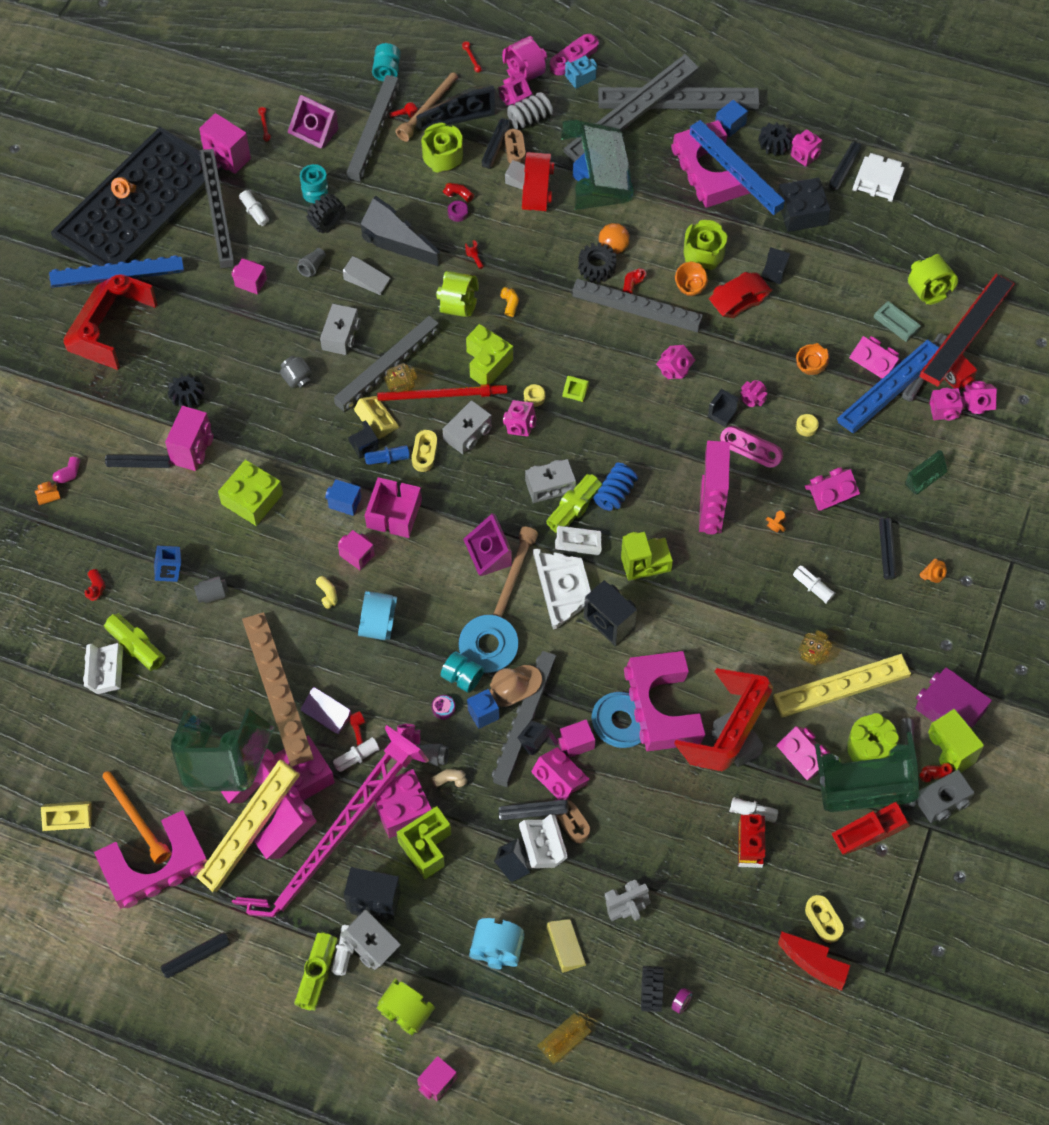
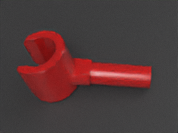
M409 102L403 109L389 113L390 118L402 114H408L412 118L417 113V107L414 103Z
M473 240V247H468L465 243L466 255L473 257L478 268L483 269L484 266L478 255L477 242Z
M360 711L350 716V724L355 732L357 746L363 743L359 726L365 723Z

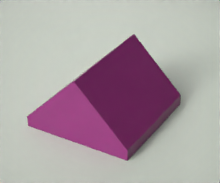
M300 95L288 133L323 149L338 130L336 110L304 95Z
M491 514L463 539L479 576L512 566L510 546L496 515Z

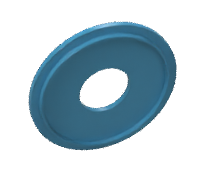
M479 616L471 620L463 628L459 638L460 654L468 658V663L473 661L484 667V672L486 673L502 670L516 656L518 650L517 633L507 620L499 616ZM486 634L494 635L499 641L498 648L492 653H485L478 646L480 638Z
M614 692L607 694L598 700L592 711V725L596 734L607 744L618 748H630L641 743L640 723H637L635 720L634 710L636 707L634 701H631L629 693ZM617 711H624L630 715L632 723L626 729L617 728L612 723V715Z

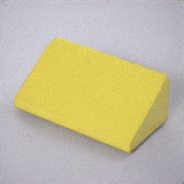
M377 396L360 398L354 408L360 419L368 422L378 439L399 427L383 404L378 401Z
M91 802L44 804L41 807L42 831L91 828Z
M571 920L548 922L547 929L562 973L586 966Z

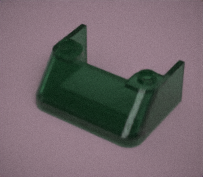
M247 709L239 730L225 733L220 740L219 747L205 748L212 728L191 712L185 710L176 733L171 740V750L181 784L190 791L247 790L254 782L275 727L253 710Z
M907 732V745L899 744L894 746L889 751L888 758L841 763L840 757L831 753L821 756L820 743L815 744L822 802L825 811L841 812L889 806L894 802L905 804L914 802L919 798L918 765L912 732Z

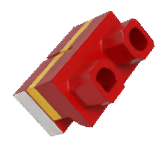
M759 814L740 816L738 823V867H763V858H765V816Z

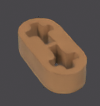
M510 129L505 133L508 162L511 164L512 160L523 164L526 158L523 134L520 130ZM514 151L518 152L519 157H515Z
M567 800L571 819L566 814L555 815L556 819L573 842L583 843L590 835V826L575 804ZM573 824H576L579 829L584 828L583 835L579 833L574 834L575 826Z

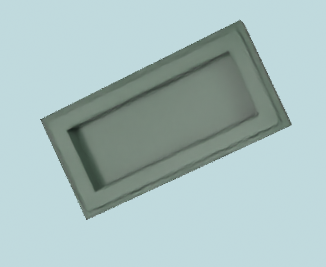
M889 301L874 314L876 320L905 342L916 334L921 327L920 324Z

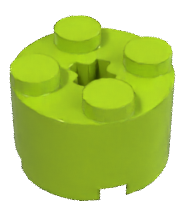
M446 123L433 124L425 130V134L422 137L423 160L434 172L439 173L450 170L462 163V134L453 125L449 127L446 126Z
M700 220L695 225L691 224L685 233L683 249L685 261L700 263L704 269H715L722 262L726 249L727 235L722 230V226L711 220Z
M935 254L923 261L918 260L911 266L912 271L908 277V284L919 299L928 305L944 300L947 297L945 294L949 290L953 291L957 286L958 277L939 254Z
M445 271L443 285L437 290V299L440 300V312L461 317L471 316L477 303V298H474V291H478L479 288L477 277Z
M878 713L858 719L851 729L847 742L848 754L852 761L858 766L871 767L872 769L885 766L891 760L899 737L896 728L889 720Z
M396 978L380 998L376 1008L391 1022L397 1019L396 1023L401 1026L400 1028L411 1036L415 1032H419L435 1009L430 1002L426 1003L423 1001V996L405 983L399 982Z

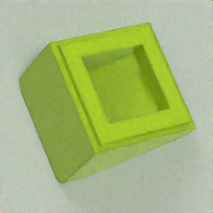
M567 376L562 397L583 402L590 381Z

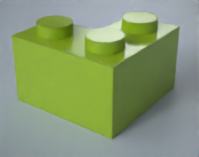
M481 324L466 337L467 353L475 357L469 363L470 378L479 384H489L490 386L513 361V345Z
M632 532L623 536L621 560L628 581L672 570L673 560L666 538H652L647 541L645 532Z
M955 709L934 721L928 731L931 741L935 745H939L943 750L939 758L940 765L949 763L952 766L951 773L956 770L962 773L974 765L984 747V744Z
M436 806L397 831L398 843L424 879L445 867L444 856L436 844L451 835V826Z

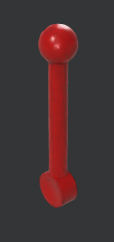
M463 42L462 48L467 51L474 64V71L477 73L481 72L482 67L477 64L470 50V43Z
M260 107L258 114L261 115L263 139L269 141L271 136L267 130L266 109Z

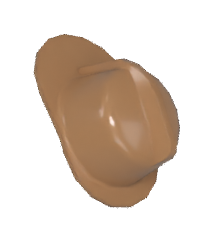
M531 665L499 670L492 678L490 693L498 706L507 707L538 691L541 687L542 675L537 668Z

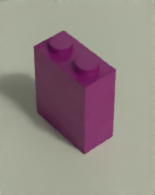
M946 667L941 674L939 672L934 674L929 682L931 685L928 689L923 688L916 697L918 703L915 709L932 722L955 709L972 729L988 710L992 700Z

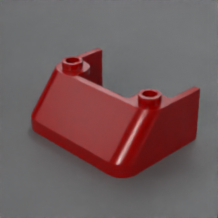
M122 274L115 275L98 284L64 337L67 351L118 370L120 366L115 349L97 342L100 337L98 326L118 294L156 308L157 301L153 286Z
M716 668L714 672L729 693L741 695V698L714 747L680 740L674 742L690 765L724 771L733 764L772 693L773 686L765 676Z

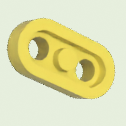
M423 430L416 435L412 453V465L417 471H429L434 465L438 443L437 436L433 431Z
M820 895L812 896L807 901L805 907L806 915L823 941L828 943L838 941L843 933L841 920L825 897ZM819 907L822 912L816 913L813 908ZM826 928H832L834 933L828 934Z

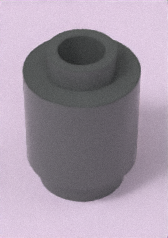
M219 576L198 582L199 585L194 586L199 603L205 602L206 604L226 598L225 593L229 592L225 579L220 580Z

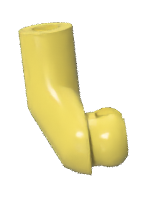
M320 576L316 580V584L326 594V597L322 598V604L325 608L330 609L338 601L335 586L326 577Z

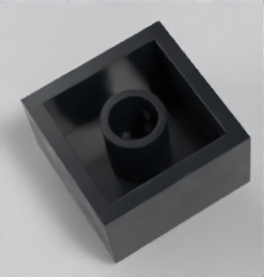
M819 177L779 184L778 195L782 196L785 200L784 209L781 210L787 232L828 225L830 207Z
M604 580L585 596L584 618L615 647L635 630L637 608L630 599L626 600L620 594L615 585H610Z
M351 867L344 891L347 910L356 916L367 910L377 920H395L401 896L399 876Z

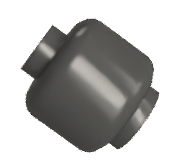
M291 356L281 364L280 374L291 388L298 386L303 388L310 383L311 380L309 378L312 370L302 357Z

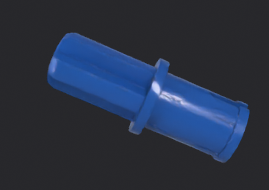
M407 445L396 448L385 447V450L365 454V462L368 465L383 462L390 464V462L409 459Z

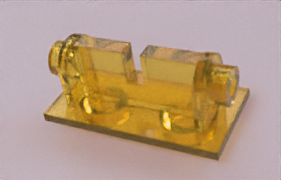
M574 1013L541 1041L537 1047L554 1065L591 1031L585 1025L586 1021L583 1017H578Z

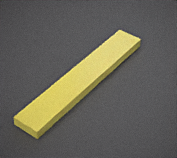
M899 654L774 694L773 699L781 718L908 678L911 672L903 655Z
M283 760L277 762L204 865V869L197 875V878L212 892L219 890L300 776Z

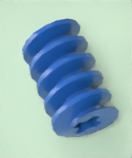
M615 463L611 473L607 475V479L598 489V493L595 494V503L607 511H612L613 508L619 509L621 507L620 502L625 501L624 495H629V489L634 487L633 482L638 481L637 474L627 465Z

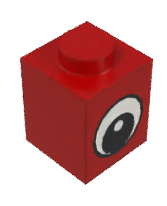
M962 355L945 377V380L954 389L959 388L960 391L965 388V385H972V382L975 381L977 369Z

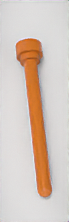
M105 771L103 773L104 780L150 846L151 858L155 864L165 862L170 858L172 852L166 844L157 841L112 773Z

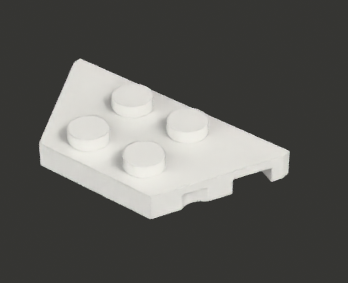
M533 549L552 628L557 629L584 608L585 596L591 592L582 558L566 557L558 553L551 555L541 553L540 549Z

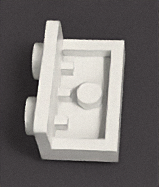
M118 643L101 648L93 644L87 645L85 675L83 677L86 688L96 694L121 689L123 646Z
M550 814L543 820H523L519 823L531 868H555L567 859L566 848L554 814Z

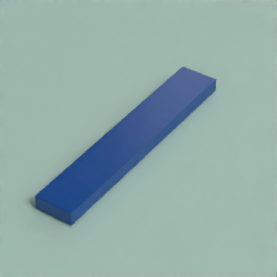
M926 340L837 418L838 423L854 434L920 376L921 371L939 347Z

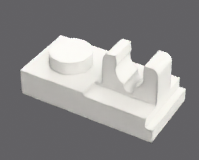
M558 526L555 549L599 555L602 551L601 531Z

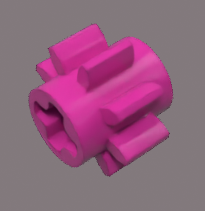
M755 380L752 383L746 381L741 388V399L749 407H754L756 404L762 406L767 399V389L760 381Z
M400 724L397 726V730H395L397 733L414 745L420 744V730H415V725Z

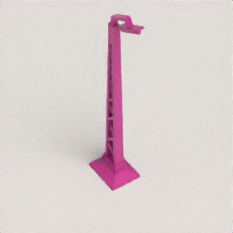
M386 725L385 730L391 740L384 750L386 754L274 903L276 907L273 911L251 910L252 906L270 908L268 900L237 897L232 902L235 905L247 906V914L253 916L275 917L280 910L284 911L401 768H406L412 759L425 763L429 761L422 750ZM392 758L397 763L388 772L386 765ZM382 771L383 780H375ZM376 787L369 796V788ZM364 795V803L357 804ZM357 811L351 818V812Z

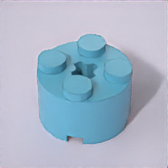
M365 591L358 636L390 640L397 597Z
M493 918L478 920L469 956L475 960L488 962V966L493 969H502L503 965L516 967L523 945L524 930L518 925L504 920L502 925L494 923L495 919Z

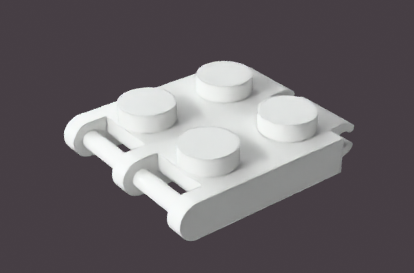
M870 153L869 157H864L853 186V191H864L871 193L870 196H881L892 202L903 174L902 162L888 158L887 162H883V156Z

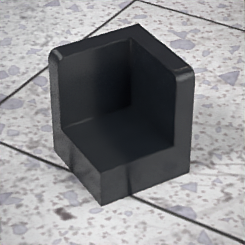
M770 247L767 262L761 275L762 279L781 284L789 264L790 253Z
M721 388L710 402L708 418L726 428L738 413L739 398Z
M366 420L362 421V431L348 437V441L359 459L365 457L366 453L379 450L378 438Z
M532 720L517 737L530 755H534L543 743L556 746L559 743L548 726Z
M518 838L498 848L494 862L509 881L513 882L531 872L532 868L527 850Z

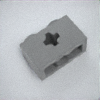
M332 304L320 337L322 350L347 355L349 347L352 348L354 344L355 330L358 331L361 319L358 318L357 309Z
M470 401L443 428V440L461 454H464L468 449L474 448L477 440L482 435L488 434L491 430V414L473 401Z
M568 459L562 461L555 460L550 464L533 466L525 470V482L533 503L565 495L568 490L573 491L576 487V480Z
M364 910L340 934L343 938V943L350 950H355L361 956L360 960L365 966L372 967L374 970L380 967L400 946L367 910ZM367 938L371 939L369 946L365 943Z

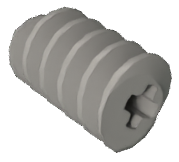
M541 92L537 93L536 96H530L529 99H523L522 103L516 102L515 106L510 105L507 110L509 120L515 129H518V124L524 128L525 120L531 125L532 117L535 121H539V114L542 118H546V111L549 115H553L550 100Z

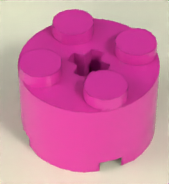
M531 36L503 50V62L508 64L509 69L506 71L510 77L514 75L516 79L524 76L526 82H529L545 73L547 54L544 49L539 48Z

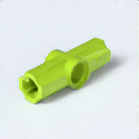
M587 474L573 491L568 490L565 493L558 508L547 519V525L552 531L557 533L558 526L568 527L576 517L580 518L585 513L589 502L602 486L598 478L592 474Z
M119 613L112 614L104 624L105 629L119 641V644L123 646V650L129 656H135L150 671L157 670L162 665L165 656L150 643L149 638L140 628H134Z
M317 933L309 960L305 963V972L294 1002L296 1006L302 1009L316 1010L323 985L328 979V970L338 939L330 934ZM319 967L323 969L321 974L317 976L310 974L313 968Z

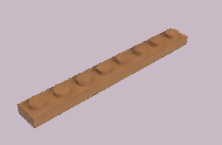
M263 612L243 618L242 621L290 766L313 760V755L265 614Z

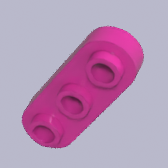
M592 34L582 35L553 56L550 60L551 72L555 75H564L566 62L569 61L571 63L585 55L588 58L598 49L597 37Z
M730 426L721 433V441L730 442V450L766 467H775L783 459V452L779 446L741 428ZM731 433L736 435V440L730 438ZM750 442L755 443L756 449L750 448ZM771 451L776 455L774 459L769 456Z

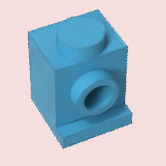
M586 55L571 63L569 61L565 63V76L575 89L596 79L597 64L593 59L589 60Z

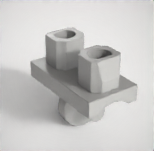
M632 880L625 885L626 893L619 895L617 890L605 893L608 915L611 921L632 916L635 921L640 919L639 911L646 909L645 906L651 904L646 884L640 885L637 880Z

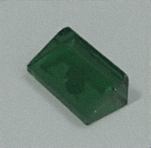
M938 450L908 473L905 485L915 495H918L947 473L943 452Z

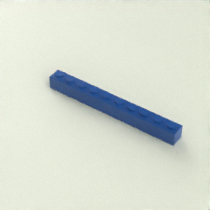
M699 120L690 126V135L773 215L784 209L785 200L783 197L779 196L757 172L753 171L739 155H736L732 148L728 147L705 123Z
M175 255L166 259L165 257H159L157 260L145 259L141 262L133 260L131 263L119 262L115 265L107 263L105 266L92 265L89 268L81 266L78 269L66 268L63 271L55 269L49 272L51 288L103 282L118 274L131 278L183 273L184 268L182 257Z

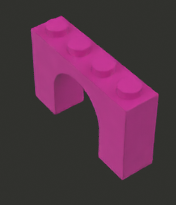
M719 120L706 124L726 144L727 134ZM690 130L674 134V141L671 145L672 151L680 159L682 170H686L690 185H694L699 201H702L706 208L750 193L728 171L711 172L704 169L698 163V159L709 152L690 135Z
M707 441L705 475H702L700 491L699 532L712 535L722 531L729 490L730 442Z
M684 651L631 657L627 667L624 668L625 679L629 680L631 686L629 689L630 699L634 701L636 707L634 710L635 720L637 723H640L641 727L640 741L642 744H645L647 752L677 748L674 744L676 740L701 744L705 736L700 714L676 717L667 716L657 711L649 699V691L655 686L685 681L689 671Z
M251 748L217 784V787L228 803H243L263 784L277 764L273 753L267 748ZM294 786L290 788L276 808L272 822L254 840L266 859H280L317 822L312 815V810L303 802L299 796V791Z
M183 810L161 820L172 844V855L168 864L156 873L140 874L130 869L117 842L94 852L120 909L133 907L139 900L145 897L156 896L162 889L168 886H176L183 879L191 875L197 876L204 869L207 859Z

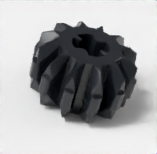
M777 121L774 125L768 122L766 127H762L758 137L761 150H766V154L773 153L774 157L777 153L783 155L785 151H789L793 140L791 128H786L785 123L778 125Z
M181 373L180 378L173 377V383H168V397L172 400L174 406L179 405L180 408L182 406L192 408L193 404L199 406L200 400L204 399V384H202L198 376L193 377L191 373L184 376Z

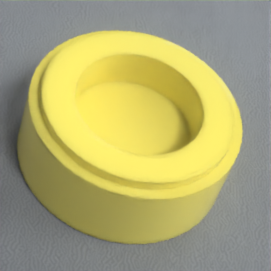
M536 384L529 385L524 390V401L533 403L534 407L542 405L545 401L544 388Z
M803 414L797 419L796 430L799 434L812 436L817 432L818 420L815 416Z

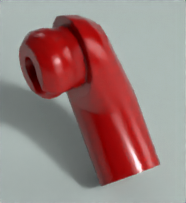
M449 182L443 189V193L448 197H452L454 193H457L467 202L472 201L474 198V194L462 184Z
M643 268L626 274L623 292L633 294L634 286L642 282L647 275Z
M92 569L88 572L92 585L88 587L89 590H85V596L91 601L99 599L105 589V583L98 569Z
M944 763L940 766L926 765L922 768L919 777L926 783L932 779H941L952 772V766L949 763Z

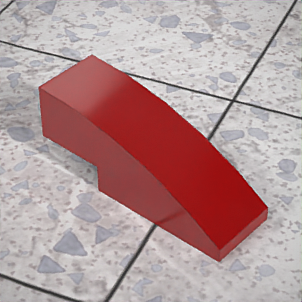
M894 802L876 813L874 811L868 813L831 834L842 855H846L886 839L910 827L897 802Z
M781 932L778 941L779 946L799 967L821 982L842 991L850 965L828 958V947Z

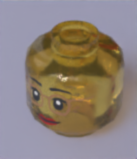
M402 363L388 369L387 376H384L390 392H402L414 389V380L418 379L413 367L409 368L407 364Z
M816 630L815 634L811 632L806 633L798 648V652L801 654L800 658L814 666H817L818 663H824L832 649L831 642L827 640L829 636Z

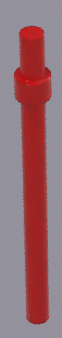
M480 384V387L378 392L377 397L378 401L475 395L490 397L492 394H507V385L489 386V384Z

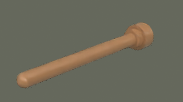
M451 73L408 123L401 124L396 129V135L402 141H408L413 136L414 127L417 125L416 115L434 106L457 79L456 73Z
M530 527L521 528L519 534L520 546L493 615L502 618L529 546L536 542L538 532Z

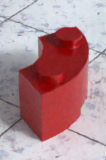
M526 152L522 210L546 211L547 203L552 201V191L548 190L550 175H554V162H551V154Z
M744 272L725 285L717 286L709 300L723 317L735 318L745 309L758 306L772 290L758 273Z

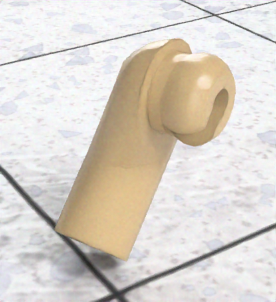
M446 769L431 777L432 783L436 788L448 781H454L457 787L467 784L466 774L462 770Z

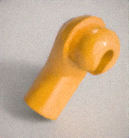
M504 287L500 294L501 298H505L507 301L504 314L514 317L519 297L514 289Z

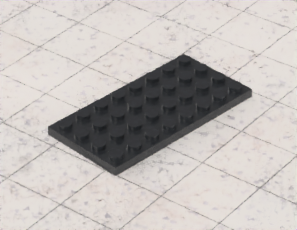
M159 127L51 231L52 237L94 265L105 266L107 263H113V265L119 262L129 263L206 187L201 152L162 127ZM216 162L217 172L219 174L223 169L222 165ZM118 177H123L129 183L136 185V191L134 193L131 192L125 198H119L112 192V181Z

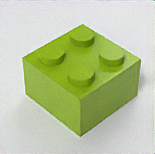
M244 460L219 489L218 494L223 506L257 526L283 495L280 480L249 461Z

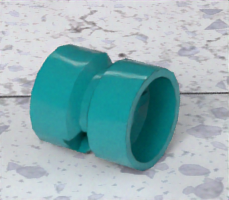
M383 43L376 47L372 75L377 80L384 82L386 75L398 76L401 55L398 47L390 43Z
M311 164L301 170V189L303 198L306 201L315 203V200L319 201L321 196L325 197L329 193L326 171L322 166Z
M455 651L445 662L441 670V677L451 683L457 682V687L470 693L479 683L484 667L473 661L468 663L467 657Z

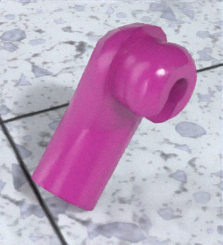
M70 457L67 467L53 473L54 482L66 483L74 480L77 476L80 459Z

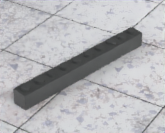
M386 75L347 169L348 179L360 181L365 175V168L369 165V158L373 155V148L377 145V138H380L381 128H384L385 119L388 118L389 114L388 111L389 109L391 110L392 101L396 98V91L400 88L397 77Z
M201 150V162L220 268L233 267V255L214 150Z
M577 279L573 287V297L694 332L699 331L702 323V314Z
M428 316L334 397L335 405L343 412L351 409L353 404L359 401L360 398H363L366 393H369L375 385L380 384L382 379L389 376L404 360L409 359L411 354L417 352L433 335L435 336L439 332V323Z
M542 651L541 656L538 655L536 668L542 675L541 687L530 697L521 700L523 701L522 705H519L516 713L518 715L512 721V730L508 731V741L503 744L502 756L498 757L497 769H494L492 772L493 783L508 787L523 748L517 737L535 717L556 662V655Z

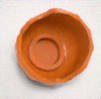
M611 223L605 225L600 231L598 240L599 243H602V247L607 244L608 249L612 248L613 253L618 254L629 246L630 237L624 226Z
M690 261L683 263L677 268L675 281L683 294L695 296L706 289L708 277L700 263Z
M819 343L805 345L800 348L796 355L797 366L807 375L820 374L829 364L827 348H823Z

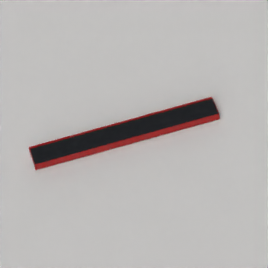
M995 274L923 368L919 377L939 387L1012 290L1015 283Z

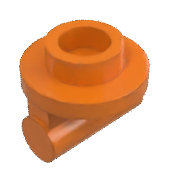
M118 177L112 181L111 189L115 196L125 198L131 192L134 193L136 191V185L129 183L123 177Z
M48 481L37 485L38 489L35 490L39 506L61 499L56 484L51 485V482Z
M778 511L774 520L769 517L766 518L769 522L767 526L776 533L780 530L783 532L786 530L781 525L782 522L786 521V515L783 511Z
M933 559L920 573V577L924 580L928 579L934 583H939L946 576L945 563Z

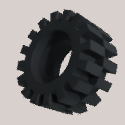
M326 194L325 197L321 196L319 201L315 200V205L312 204L310 206L311 210L307 211L308 215H306V218L319 233L323 234L325 231L328 233L330 229H335L336 224L339 226V221L344 219L343 215H346V207L333 194Z
M598 242V246L591 243V247L586 245L580 251L578 269L580 270V275L584 274L583 278L585 280L589 277V282H593L594 279L597 280V283H600V279H603L605 282L607 277L611 278L612 274L615 273L616 254L613 253L612 248L608 249L607 244L602 247V243ZM593 259H600L605 264L593 266L589 262Z
M643 966L641 1011L661 1012L663 1002V967Z

